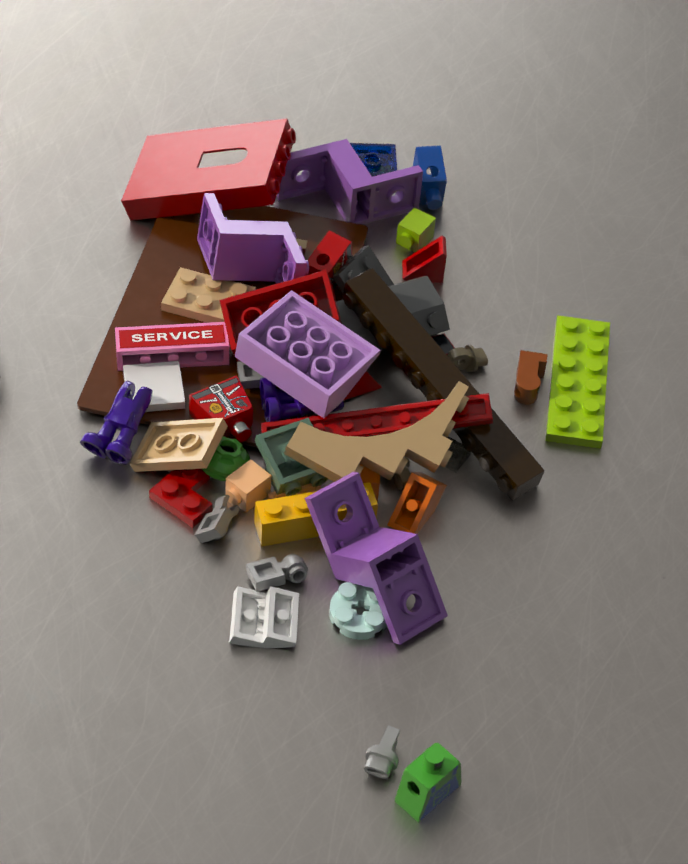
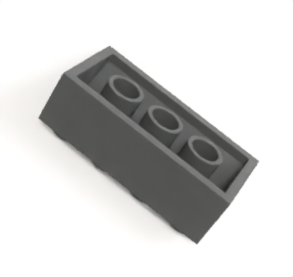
M428 276L388 286L430 336L450 330L445 304ZM343 299L336 301L342 325L378 349L384 350L379 346L376 337L371 331L363 327L356 313L345 305Z

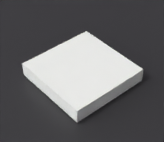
M179 361L123 365L124 382L130 381L135 384L134 397L143 386L153 390L152 399L146 412L185 409Z

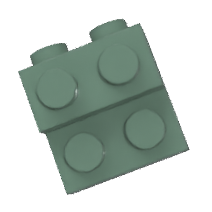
M309 417L256 435L255 443L267 465L265 471L272 475L271 484L277 495L284 492L286 496L295 495L301 491V486L311 483L313 487H317L328 480L323 475L284 454L286 446L300 422L313 427Z

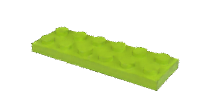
M557 315L545 441L601 449L604 432L610 322Z

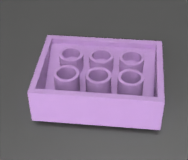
M291 290L239 333L235 357L313 412L325 418L352 390L380 354V349Z

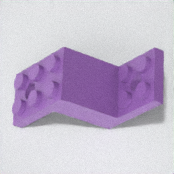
M343 139L291 152V158L288 160L285 168V176L282 177L280 183V192L276 198L278 201L325 189L346 222L362 225L408 213L413 208L419 210L423 171L417 165L372 177L349 141Z
M204 193L197 241L212 280L275 281L278 284L308 275V260H305L302 254V247L298 245L296 234L292 232L288 222L227 220V217L223 216L222 205L218 204L215 194Z
M352 472L305 498L335 578L373 588L393 643L400 645L448 616L418 534L379 527L359 473ZM344 504L347 508V514L340 521L337 512L339 507ZM413 594L415 597L414 607L408 610L406 601Z

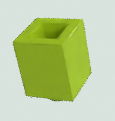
M413 208L398 224L396 244L413 252H417L425 247L434 237L436 218Z

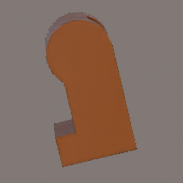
M520 350L514 389V398L519 403L530 405L537 401L541 384L540 378L544 379L548 354Z

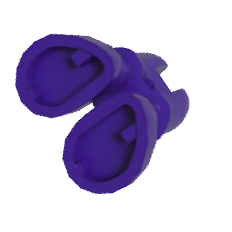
M262 377L260 379V398L262 409L265 410L266 422L286 420L293 417L301 418L305 415L316 414L282 389L276 388V385L266 378ZM344 400L330 413L342 410L344 408Z
M125 381L118 390L109 413L103 418L105 422L97 434L86 432L80 440V444L99 457L106 458L108 456L115 463L128 464L132 458L130 446L133 437L137 434L140 420L149 407L153 390L143 386L134 397L135 384ZM116 430L121 431L117 439L112 442Z

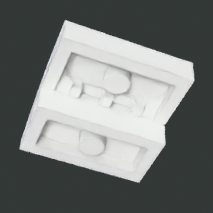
M237 586L233 595L229 643L259 648L294 647L297 641L299 593L271 586L267 593Z

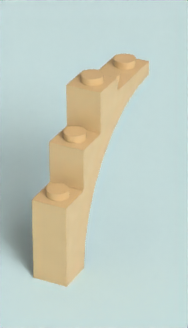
M458 381L447 399L431 414L412 426L389 434L370 437L342 436L321 431L300 422L286 446L284 454L333 482L352 472L360 474L364 467L359 464L391 480L394 473L398 475L402 473L408 459L435 473L439 465L442 467L446 466L453 453L448 450L452 441L446 437L449 436L456 423L451 420L455 411L461 413L469 399L465 396L469 386Z

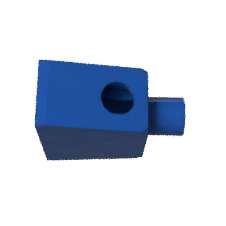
M441 145L416 147L413 166L419 165L423 171L419 204L427 205L431 210L439 209L442 206L447 183ZM428 168H430L431 174L429 175L427 174Z

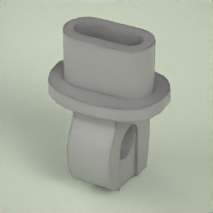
M388 726L380 744L373 745L367 750L365 755L367 762L364 767L367 773L387 779L391 770L397 768L399 761L394 751L398 743L399 729Z

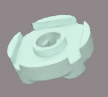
M345 582L339 586L338 591L333 595L330 602L329 617L332 624L334 625L335 623L340 628L341 634L352 639L366 640L374 637L375 633L381 629L383 632L387 628L373 588ZM362 607L367 611H364L363 615H358L354 608Z

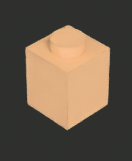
M250 459L226 477L225 495L228 494L230 496L228 501L234 506L238 505L240 509L247 513L255 506L256 501H262L267 497V493L271 492L272 475Z

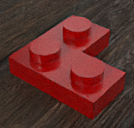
M202 469L172 470L149 490L150 499L192 528L201 522L207 513L213 511V504L196 493L199 488L210 480V476Z

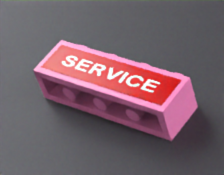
M225 322L115 328L118 371H123V365L179 361L180 368L229 365V339Z

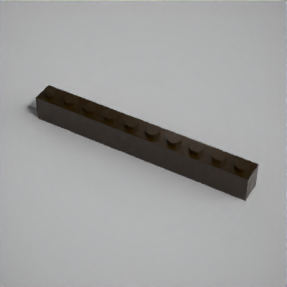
M373 268L346 281L342 296L345 305L356 313L363 327L371 331L376 337L379 346L387 350L392 356L395 365L407 374L411 384L423 393L427 401L447 399L458 381L469 386L465 396L479 394ZM491 408L492 424L453 428L452 430L461 439L465 449L471 451L479 460L481 468L485 472H489L494 478L500 491L507 494L513 501L538 486L545 470Z

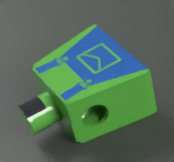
M434 743L404 770L395 802L417 822H420L461 786V763L442 745Z

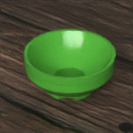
M223 436L208 467L202 470L208 476L226 482V477L248 462L250 456L238 440ZM221 447L232 449L235 452H226Z

